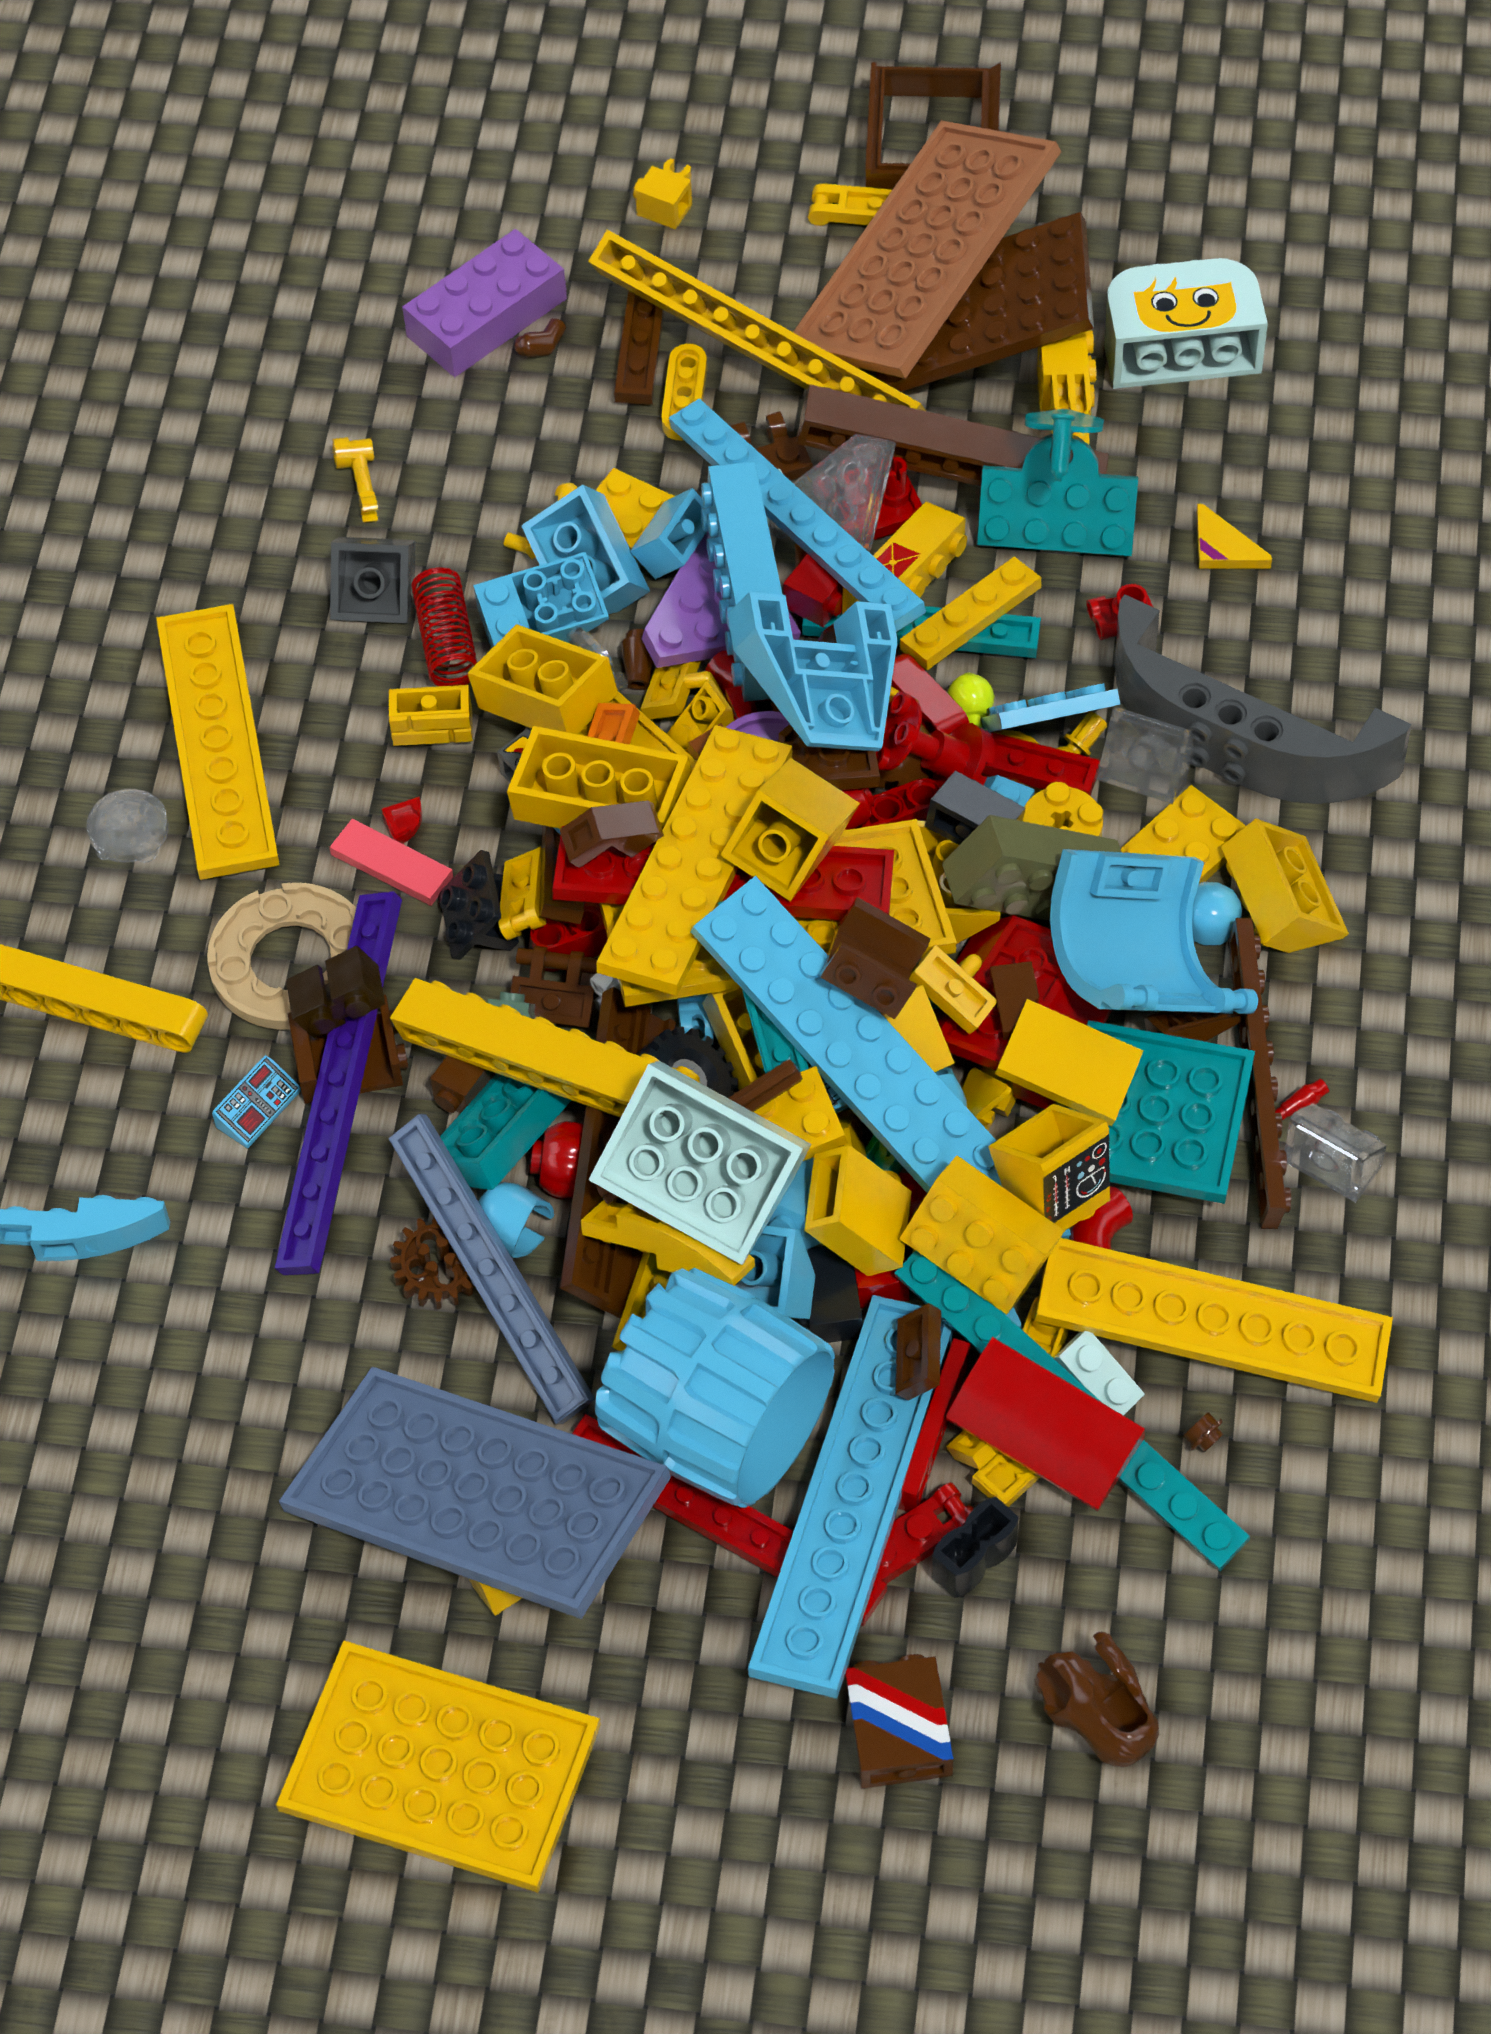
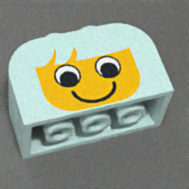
M1216 258L1139 266L1118 274L1108 288L1104 340L1113 389L1262 373L1268 323L1259 284L1254 273L1237 261Z

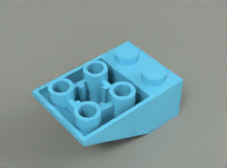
M586 552L473 585L477 608L491 649L516 624L570 643L609 620L607 609Z

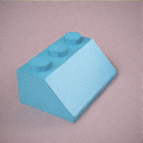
M582 484L521 525L539 565L586 552L608 614L621 611L650 592L604 494Z
M766 1225L750 1252V1255L755 1259V1267L735 1287L754 1295L789 1318L810 1319L815 1273L801 1232L798 1229Z

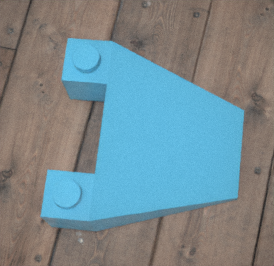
M749 592L727 613L733 650L806 746L879 751L882 749L898 641L891 604L856 601L833 623L837 643L793 640L786 595Z

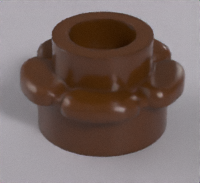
M1207 1412L1183 1435L1192 1445L1190 1449L1193 1451L1199 1446L1206 1452L1223 1435L1217 1428L1223 1423V1420L1219 1419L1217 1421Z

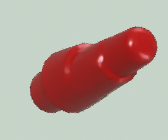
M1321 1078L1312 1084H1305L1275 1110V1113H1280L1282 1120L1300 1110H1306L1318 1104L1321 1097L1329 1093L1330 1090Z

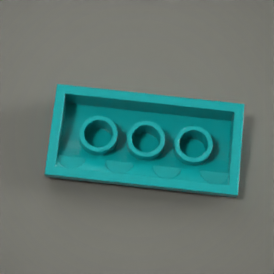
M496 1073L443 1132L440 1138L469 1187L493 1190L571 1100Z

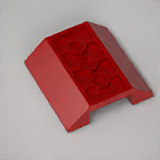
M1015 915L1002 918L993 925L974 934L955 962L959 964L971 954L978 955L982 960V965L972 978L994 997L990 979L991 966L1032 961L1040 1005L1085 1025H1088V1020L1105 1023L1113 1011L1111 1009H1098L1081 998L1070 987L1061 972L1055 956L1051 929ZM996 1004L980 1026L970 1035L940 1008L933 1009L950 1053L996 1071L1009 1039L1003 1040ZM1012 1082L1014 1097L1044 1109L1052 1104H1056V1101Z

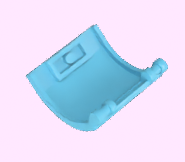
M1062 850L1051 898V936L1061 972L1070 987L1081 998L1098 1009L1230 1014H1233V1011L1239 1014H1252L1258 1006V996L1253 989L1240 988L1232 991L1230 988H1219L1209 979L1199 962L1193 940L1192 916L1194 901L1204 866L1203 861L1189 856Z

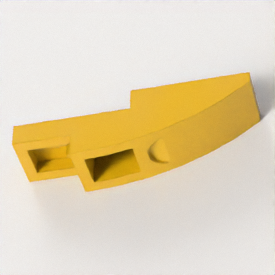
M603 1200L581 1219L582 1235L600 1239L605 1243H615L635 1248L644 1253H655L657 1269L674 1272L681 1268L690 1271L692 1268H696L735 1286L755 1267V1259L750 1254L744 1264L741 1265L631 1203L625 1205L614 1202L608 1206L605 1200Z

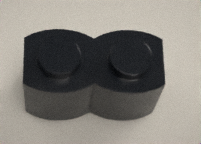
M997 1497L986 1499L978 1504L968 1515L965 1526L948 1532L936 1545L933 1552L932 1578L954 1598L961 1597L972 1591L983 1579L987 1568L1000 1564L1014 1550L1018 1538L1019 1517Z

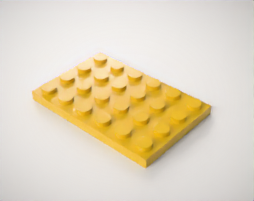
M343 1640L276 1806L278 1811L539 1893L601 1726L600 1718Z

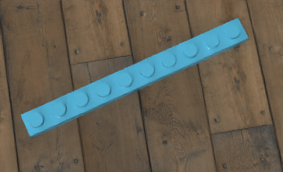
M700 398L669 417L671 429L712 466L755 461L766 516L859 602L891 604L896 632L926 613L924 601Z

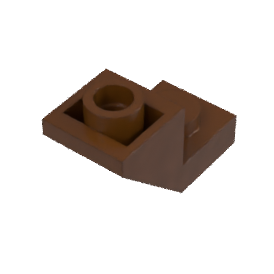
M649 800L591 807L560 829L569 862L579 868L611 846L632 858L664 836L654 804Z

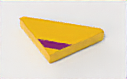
M1197 504L1199 569H1271L1272 555L1207 506Z

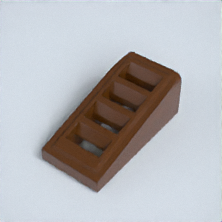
M1163 1011L1144 1018L1147 1031L1204 1042L1241 1023L1240 1015L1233 1011V1014L1217 1013L1219 1015L1213 1016L1216 1013Z

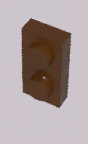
M930 1303L908 1313L897 1321L896 1394L908 1401L940 1385L941 1310Z

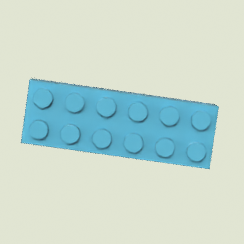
M755 461L708 466V483L701 484L703 505L707 507L701 508V522L703 531H709L711 537L707 539V552L709 562H715L717 568L713 569V583L715 592H721L723 599L719 600V613L721 623H727L729 630L725 632L727 654L733 655L735 663L731 664L734 687L741 686L744 702L770 699L733 650L727 614L749 592L782 594Z

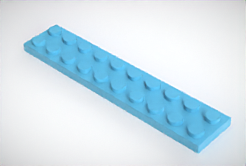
M756 876L693 926L691 933L810 1065L817 1067L820 1076L926 1193H928L936 1178L956 1156H959L1002 1186L988 1148L989 1145L997 1140L877 1009L820 978L827 958L826 952Z
M876 1295L872 1296L748 1666V1675L751 1678L835 1699L838 1698L902 1497L901 1490L911 1457L936 1389L935 1387L909 1401L896 1394L897 1321L899 1318L922 1306ZM942 1318L940 1375L955 1331Z

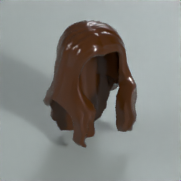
M1097 1632L1093 1635L1097 1642L1094 1647L1114 1675L1096 1672L1092 1668L1090 1661L1083 1660L1078 1654L1070 1651L1052 1654L1045 1659L1044 1663L1039 1662L1038 1673L1034 1680L1038 1693L1043 1695L1044 1711L1050 1716L1056 1726L1073 1730L1081 1735L1103 1763L1114 1767H1127L1141 1760L1154 1747L1159 1737L1158 1720L1148 1707L1133 1665L1114 1643L1110 1634Z

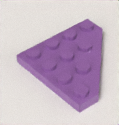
M709 531L706 532L685 565L680 567L644 629L642 641L656 668L711 659L717 653L726 650L725 632L729 630L727 623L722 624L720 619L719 600L723 599L721 592L716 593L714 589L713 569L717 568L715 562H709L707 539L711 538ZM788 610L793 640H799L801 632Z

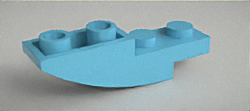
M98 1195L94 1198L79 1197L77 1212H70L62 1208H53L49 1211H33L19 1206L0 1209V1244L31 1246L37 1261L76 1260L110 1254L150 1240L169 1230L170 1219L164 1201H157L150 1197H139L135 1200L115 1199L107 1195Z

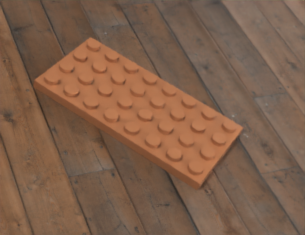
M941 120L793 333L855 367L906 379L1060 155L1061 150L1057 142Z

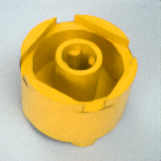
M1063 782L1049 784L1046 789L1033 795L1024 806L1026 808L1023 817L1024 822L1102 837V807L1087 793L1073 787H1068Z

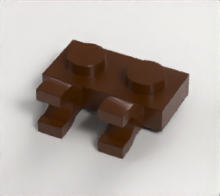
M781 411L766 415V421L769 426L766 429V434L771 444L755 449L773 466L781 469L782 473L789 480L813 474V464L805 446L796 444L797 436L788 437ZM745 422L730 426L752 446Z

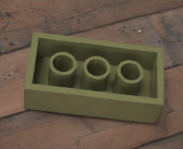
M989 815L942 862V866L955 904L1050 921L1052 891L1062 850L1121 852L1118 840Z

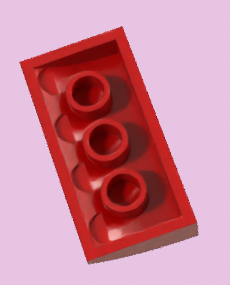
M994 1337L990 1339L946 1415V1419L1096 1511H1099L1145 1438V1428Z

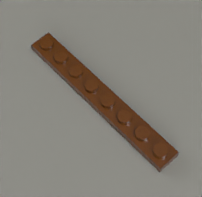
M1236 918L1228 938L1233 991L1240 988L1253 989L1258 996L1256 1011L1252 1014H1239L1241 1023L1237 1024L1240 1048L1255 1051L1246 1104L1261 1229H1278L1284 1213L1290 1212L1291 1190L1289 1187H1284L1283 1176L1287 1169V1156L1285 1150H1280L1279 1139L1282 1135V1116L1280 1113H1275L1274 1106L1278 1096V1081L1276 1077H1271L1270 1073L1274 1048L1272 1041H1267L1265 1030L1269 1026L1268 1005H1262L1261 997L1265 989V974L1263 970H1258L1257 964L1261 952V940L1259 935H1254L1252 918Z

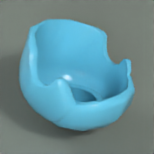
M1218 882L1199 883L1192 916L1194 942L1202 945H1221L1228 941L1235 919L1242 916L1241 901L1233 889Z

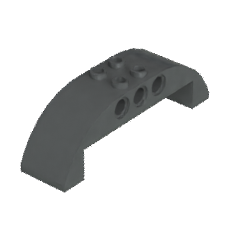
M1125 594L1120 600L1114 662L1116 684L1122 702L1132 719L1150 738L1165 749L1186 759L1195 767L1205 768L1222 776L1232 784H1240L1269 797L1298 803H1334L1362 797L1387 786L1402 774L1412 724L1375 708L1353 742L1156 653L1160 610Z

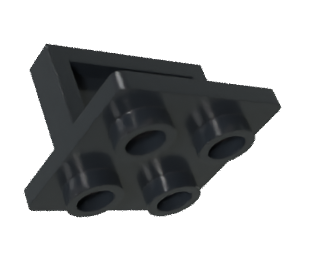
M480 850L440 892V906L443 909L446 925V939L449 942L453 959L461 960L476 944L511 951L519 943L518 937L506 940L499 928L498 921L501 919L500 899L503 875L493 873L488 851Z

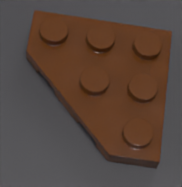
M790 724L778 733L777 742L792 746L793 760L839 790L880 787V773L876 751L806 746Z

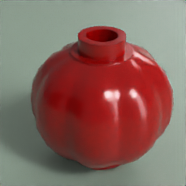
M571 1121L557 1123L545 1131L544 1141L537 1140L533 1144L530 1174L540 1175L539 1186L554 1198L573 1199L583 1124Z

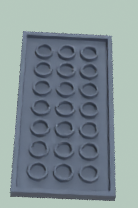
M371 1367L279 1502L284 1512L582 1619L670 1480L671 1475L668 1467Z

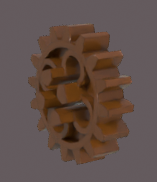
M433 1216L432 1224L427 1226L419 1218L417 1219L418 1230L413 1232L405 1227L402 1230L405 1242L394 1241L393 1243L394 1253L398 1255L390 1258L391 1269L397 1271L393 1274L394 1282L396 1285L405 1284L403 1292L407 1299L415 1293L418 1294L419 1306L423 1307L428 1299H434L436 1308L441 1309L443 1299L447 1298L450 1299L454 1306L458 1305V1293L463 1292L468 1296L473 1294V1286L470 1283L472 1280L459 1258L456 1257V1254L451 1253L453 1248L435 1217ZM431 1239L436 1242L437 1258L441 1263L445 1262L446 1277L453 1280L450 1284L440 1283L438 1265L435 1261L430 1260L429 1247L423 1243L425 1240ZM419 1266V1269L424 1270V1272L413 1274L411 1269Z

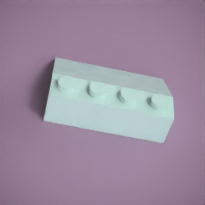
M656 1061L648 1064L589 1181L743 1265L792 1183L812 1144L663 1062Z

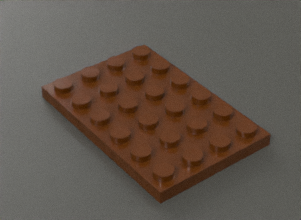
M1078 212L1002 238L906 379L876 372V379L902 392L1094 329L1087 228L1082 213Z

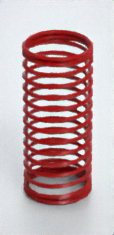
M436 567L427 569L413 579L411 587L429 680L436 686L469 684L468 674L457 678H442L433 673L435 671L440 674H457L466 671L472 665L475 666L478 662L473 646L460 576L456 571L449 568ZM444 573V574L452 575V576L454 577V578H451V577H436V578H431V579H429V580L423 582V583L416 589L418 583H419L423 578H425V577H427V576H429V575H432V574ZM451 580L456 583V586L445 583L432 585L424 589L420 594L418 593L424 585L432 581ZM437 587L454 588L453 590L433 592L427 596L423 595L425 592ZM446 593V594H444V595L432 597V596H434V595ZM452 601H456L455 604H447ZM429 605L436 606L432 609L427 608ZM453 608H458V610L456 611H448ZM430 612L437 613L433 616L428 615ZM456 614L460 615L458 618H449ZM432 619H441L434 623L429 622ZM457 621L461 622L459 625H450ZM433 626H442L437 629H431ZM458 628L463 629L460 632H451ZM434 633H443L439 636H432ZM459 635L464 636L461 639H452ZM437 639L445 640L440 643H434V641ZM461 642L465 643L462 646H453ZM439 646L446 647L441 650H435ZM462 649L466 650L464 653H454ZM440 653L447 654L442 657H437V655ZM450 660H463L455 664H442ZM467 661L471 662L465 668L456 671H440L436 669L437 666L448 668L462 665Z

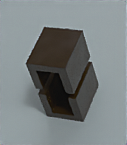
M357 945L325 960L328 984L326 985L323 970L318 964L286 979L292 1019L313 1038L329 1033L333 1029L345 1024V1017L347 1016L354 1020L385 1005L379 966Z

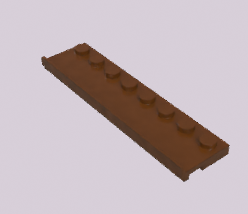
M612 987L602 993L596 1041L604 1044L606 1041H611L622 1046L627 1052L636 1054L664 1030L670 1029L672 1031L675 1028L676 1022L670 1018L663 1021L650 1013L651 1007L645 1004L625 1007L621 991ZM586 1105L560 1289L621 1320L644 1252L615 1243H605L600 1239L582 1235L581 1219L604 1200L597 1191L598 1188L595 1183L589 1181V1178L620 1120L618 1116ZM622 1198L615 1201L625 1205L629 1203Z

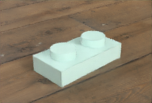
M1079 1332L1053 1357L1103 1404L1123 1416L1145 1395L1091 1332Z

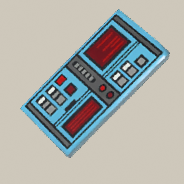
M265 1055L214 1109L212 1115L215 1126L248 1149L301 1092V1087L274 1060Z

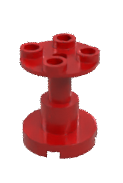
M903 691L896 693L888 704L882 749L876 751L879 770L891 771L895 769L911 753L922 758L921 766L933 772L932 780L936 781L941 787L954 771L984 785L987 777L981 774L986 762L993 765L995 757L993 735L973 723L960 725L950 735L940 730H936L930 735L920 731L922 721L920 702Z

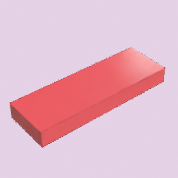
M354 819L350 820L329 847L332 856L429 906L433 905L442 889L453 879V870Z

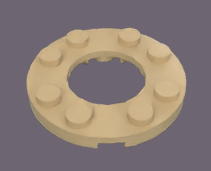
M282 883V888L267 891L259 894L257 890L240 899L221 917L213 930L208 945L207 961L210 977L220 1000L230 1011L249 1023L270 1029L290 1030L288 1013L291 1012L288 990H283L280 987H269L256 977L251 968V956L256 944L266 934L281 927L301 926L313 929L325 938L330 947L332 958L347 950L356 907L339 893L308 883ZM327 971L323 973L325 985L328 984Z

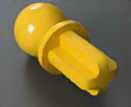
M1089 712L1071 735L1065 734L1064 739L1068 742V745L1057 747L1056 749L1079 755L1082 753L1089 757L1091 754L1089 749L1107 728V723L1098 714Z

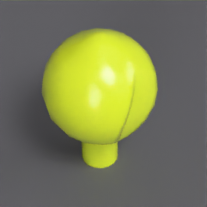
M967 672L957 677L951 683L947 693L964 710L969 723L982 728L981 718L989 714V708L993 707L995 695L993 688L985 678Z

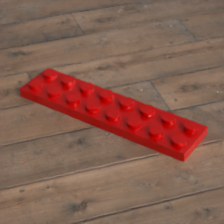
M560 836L552 888L553 900L625 905L657 841L632 858L611 846L579 868L569 862L562 836ZM833 845L791 901L765 885V887L793 917L842 921L856 897L889 915L894 850ZM738 868L723 901L753 877Z

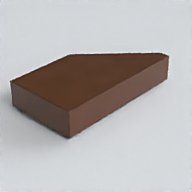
M1032 961L990 967V979L994 998L997 999L996 1008L1003 1040L1010 1038L1026 1000L1029 999L1039 1004V993Z

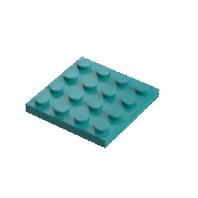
M1088 1020L1087 1026L1143 1050L1117 1118L1112 1126L1108 1125L1110 1182L1225 1204L1255 1051Z

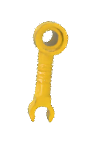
M348 437L332 439L336 469L352 467L354 471L363 523L378 521L376 511L378 510V504L373 492L367 464L368 461H374L371 438L350 441Z

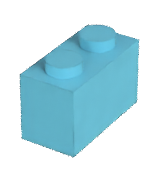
M693 488L664 501L630 550L633 556L655 579L684 566L707 532L703 531L701 522V508L707 507H704L702 497Z

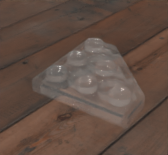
M855 434L793 484L870 553L896 442ZM769 521L770 536L793 541L773 521Z

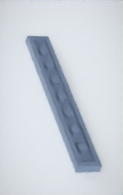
M418 1114L388 1139L556 1424H564L592 1403L595 1398L427 1114Z

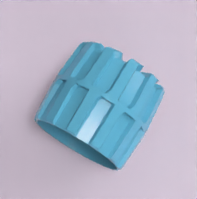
M681 1268L671 1273L666 1289L658 1283L646 1295L645 1317L642 1319L632 1313L622 1329L620 1339L627 1346L625 1350L609 1354L601 1374V1381L604 1385L596 1393L595 1413L602 1430L643 1458L667 1466L670 1475L729 1504L746 1508L755 1504L764 1495H767L779 1483V1480L790 1466L793 1465L804 1448L824 1409L827 1395L832 1386L835 1372V1354L832 1346L754 1295L699 1269L692 1268L690 1271Z

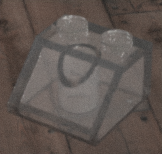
M1114 707L1097 780L1173 804L1187 781L1194 752L1192 731Z
M1312 1103L1294 1112L1290 1117L1285 1152L1287 1164L1356 1203L1381 1169L1387 1145L1381 1142L1372 1132L1360 1130L1345 1122L1338 1113L1329 1109L1324 1110Z

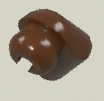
M550 319L544 331L528 332L519 336L514 344L516 352L520 356L528 357L550 355L565 332L566 325L559 319Z

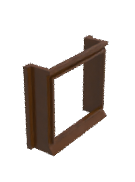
M871 62L865 169L866 187L893 190L911 164L881 163L884 96L982 98L981 128L999 131L1001 62L991 68L877 66V62Z

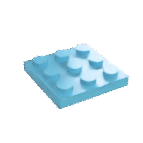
M1103 683L1068 691L1066 694L1064 691L1027 700L1028 707L1026 700L989 708L990 716L982 717L981 721L983 729L994 732L1120 705L1118 690L1106 691Z

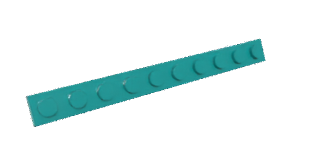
M917 1251L903 1263L902 1268L897 1269L895 1272V1276L925 1304L930 1303L940 1309L941 1318L980 1354H982L990 1339L994 1337L1100 1401L1001 1310ZM1142 1441L1119 1480L1217 1570L1221 1571L1250 1540V1536L1147 1442Z

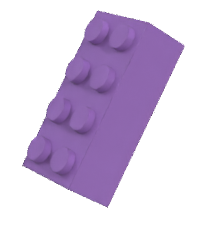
M514 229L405 304L402 308L406 335L455 378L567 299L564 268L517 229Z

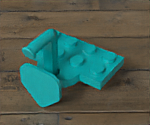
M1070 409L1027 413L1025 416V426L1039 430H1052L1053 434H1049L1034 443L1026 453L1022 468L983 465L977 545L1132 556L1139 477L1100 474L1098 458L1091 446L1078 436L1073 435V432L1097 433L1103 431L1104 419ZM1071 449H1072V451H1073V457H1072V459L1070 460Z

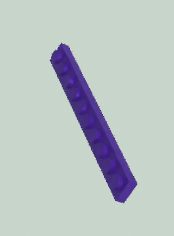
M394 891L359 895L347 947L348 950L357 945L378 964L382 988L402 903V898ZM378 1008L354 1020L350 1016L345 1017L346 1023L333 1029L327 1035L275 1263V1269L282 1275L317 1274L320 1272Z

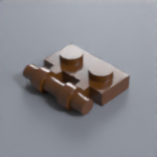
M535 945L534 949L519 947L516 954V964L530 965L529 978L513 976L511 993L524 994V1003L535 1004L534 1013L536 1017H543L552 1023L591 1028L596 992L591 986L580 984L583 973H597L598 958L587 957L585 952L572 950L570 954L550 952L548 947ZM546 968L567 970L566 983L544 980Z

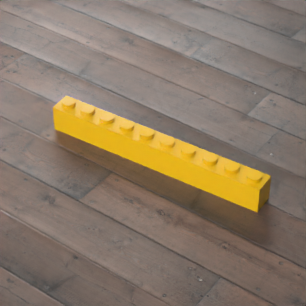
M608 229L588 261L600 275L806 390L809 389L811 384L926 411L920 402Z

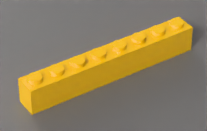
M414 978L390 1017L400 1036L405 1041L620 1118L648 1064L659 1061L649 1054L644 1053L638 1056L627 1052L622 1046L611 1041H606L604 1044L592 1040L588 1035L577 1029L567 1031L558 1028L543 1017L532 1019L523 1016L508 1005L502 1004L498 1007L486 1003L484 999L470 992H467L465 995L457 993L439 981L429 983ZM678 1066L677 1069L674 1068L700 1083L699 1076L689 1068Z

